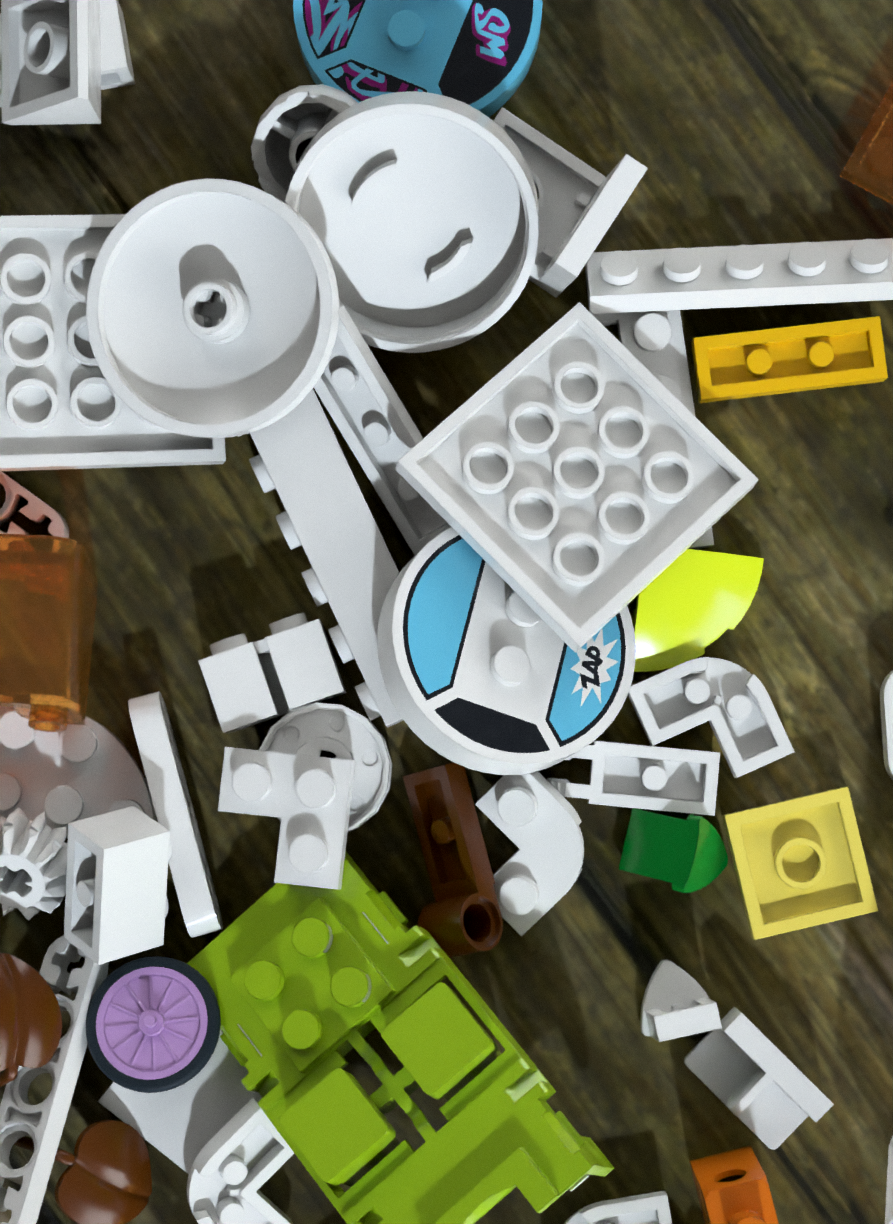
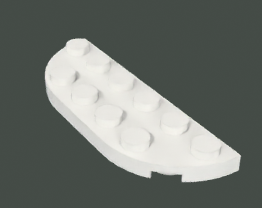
M0 694V816L7 818L10 813H13L20 807L29 820H34L36 816L45 811L47 826L52 829L67 826L66 838H68V823L131 806L137 807L156 821V813L147 779L144 778L137 762L127 750L125 744L102 724L79 712Z

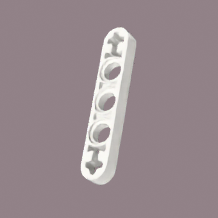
M64 935L57 938L49 946L39 974L53 990L60 1010L69 1012L71 1018L70 1027L67 1033L60 1039L53 1057L46 1065L39 1068H27L18 1065L17 1076L13 1081L6 1084L0 1104V1212H5L7 1209L12 1211L9 1223L2 1222L0 1224L37 1223L88 1044L86 1038L88 1008L93 995L108 974L109 962L98 965L65 939ZM81 957L85 958L82 968H75L71 973L67 972L70 962H79ZM63 991L66 994L71 995V991H73L77 995L75 1000L72 1001L71 999L60 995L59 992ZM42 1073H50L53 1083L49 1096L43 1102L31 1105L28 1100V1088L31 1082ZM24 1136H31L34 1143V1152L30 1161L19 1169H13L9 1161L10 1150L13 1144ZM5 1178L20 1184V1191L9 1186L8 1189L2 1187Z

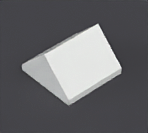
M1 0L2 123L8 125L101 124L100 0Z

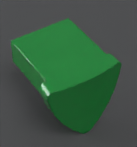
M632 808L618 870L670 882L674 891L691 893L709 885L726 868L728 855L722 838L715 827L704 817L690 814L687 820Z

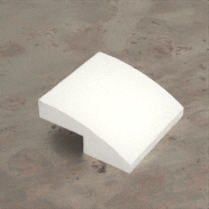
M221 1029L216 1048L210 1060L195 1077L185 1084L168 1091L144 1093L129 1090L113 1082L98 1101L124 1123L137 1130L145 1140L188 1174L201 1149L253 1097L258 1101L262 1098L258 1092L248 1091L242 1084L241 1080L249 1072L240 1065L220 1038L223 1034Z

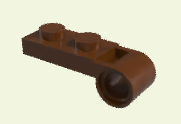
M453 762L403 776L436 901L423 908L419 915L417 926L426 929L449 958L494 948L501 938L503 921L493 885L495 880L464 766Z

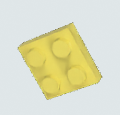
M840 787L722 815L750 935L753 940L878 911L848 787Z

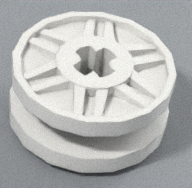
M316 702L291 710L271 726L259 749L261 751L325 757L327 752H332L336 755L335 758L354 760L355 769L348 831L359 828L379 811L390 790L393 763L385 738L368 718L344 705Z

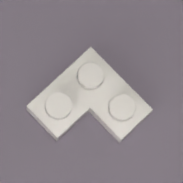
M225 747L218 811L281 818L274 883L337 890L342 888L355 761Z

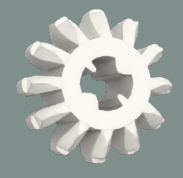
M20 807L13 813H10L7 818L0 816V903L2 904L3 916L14 908H18L28 921L38 914L40 910L51 914L55 908L60 906L65 896L67 843L64 841L67 837V826L55 829L47 826L45 811L36 816L34 820H29Z

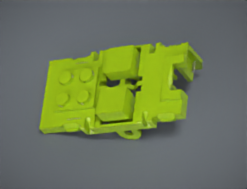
M345 852L341 889L276 883L187 963L207 980L215 993L220 1009V1029L223 1031L220 1038L240 1065L249 1072L241 1080L242 1084L248 1091L258 1092L262 1098L257 1104L347 1224H475L516 1187L535 1211L542 1213L568 1189L572 1192L589 1177L588 1175L605 1177L614 1169L613 1165L590 1137L581 1136L561 1111L555 1113L546 1101L556 1093V1090L426 929L417 925L409 930L406 927L408 919L385 891L381 893L377 891L347 852ZM445 977H448V979L452 982V984L456 987V989L460 992V994L464 997V999L468 1002V1004L472 1007V1009L476 1012V1014L480 1017V1019L484 1022V1024L488 1027V1029L504 1047L505 1051L502 1054L499 1051L497 1044L486 1032V1030L482 1027V1025L478 1022V1020L474 1017V1015L470 1012V1010L466 1007V1005L462 1002V1000L458 997V995L449 986L441 982ZM375 1028L381 1033L383 1040L404 1065L395 1075L391 1073L381 1057L364 1039ZM353 1048L370 1065L383 1084L370 1096L351 1073L343 1070L349 1064L344 1056ZM419 1087L436 1100L443 1097L449 1100L439 1109L449 1122L437 1132L431 1126L419 1106L410 1097ZM398 1105L410 1117L414 1126L426 1141L416 1151L408 1140L400 1143L395 1138L396 1131L384 1116ZM343 1183L351 1188L344 1192L339 1184Z

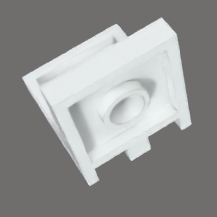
M502 107L493 121L508 134L520 150L530 169L537 191L539 237L537 253L529 280L554 297H557L577 278L648 168L628 154H625L607 177H605Z

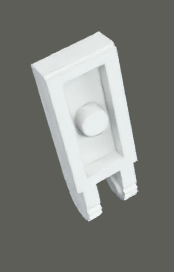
M593 741V745H587L565 759L566 761H570L572 758L591 760L589 785L570 783L567 779H547L563 797L588 799L587 804L715 816L720 752Z

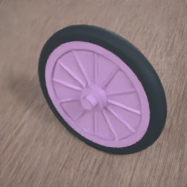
M153 956L139 958L113 971L101 983L93 995L86 1018L88 1047L100 1070L116 1084L129 1090L144 1093L168 1091L191 1080L210 1060L220 1034V1009L210 984L190 965L168 957Z

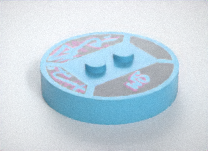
M293 0V11L300 51L316 85L324 84L342 90L358 103L382 94L418 91L435 93L464 102L490 117L517 91L532 65L540 36L543 1Z

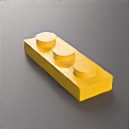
M880 316L695 337L691 341L699 403L884 382L888 378Z

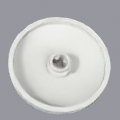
M207 178L185 181L161 189L146 197L121 218L106 238L95 260L89 279L86 301L87 330L95 360L104 378L117 396L131 410L148 422L165 430L192 437L228 438L245 435L263 429L291 412L304 400L323 374L335 344L339 323V293L336 276L326 249L313 228L299 213L279 198L254 186L232 180Z

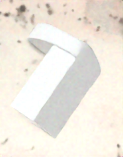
M667 959L660 961L645 989L641 1005V1032L645 1036H651L658 1042L722 1028L717 1002L709 999L699 983L682 968Z

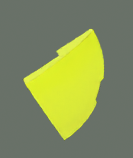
M687 549L637 595L636 609H633L632 616L636 645L634 672L664 670L696 659L705 654V648L717 640L727 629L734 630L747 612L755 596L762 574L764 558Z

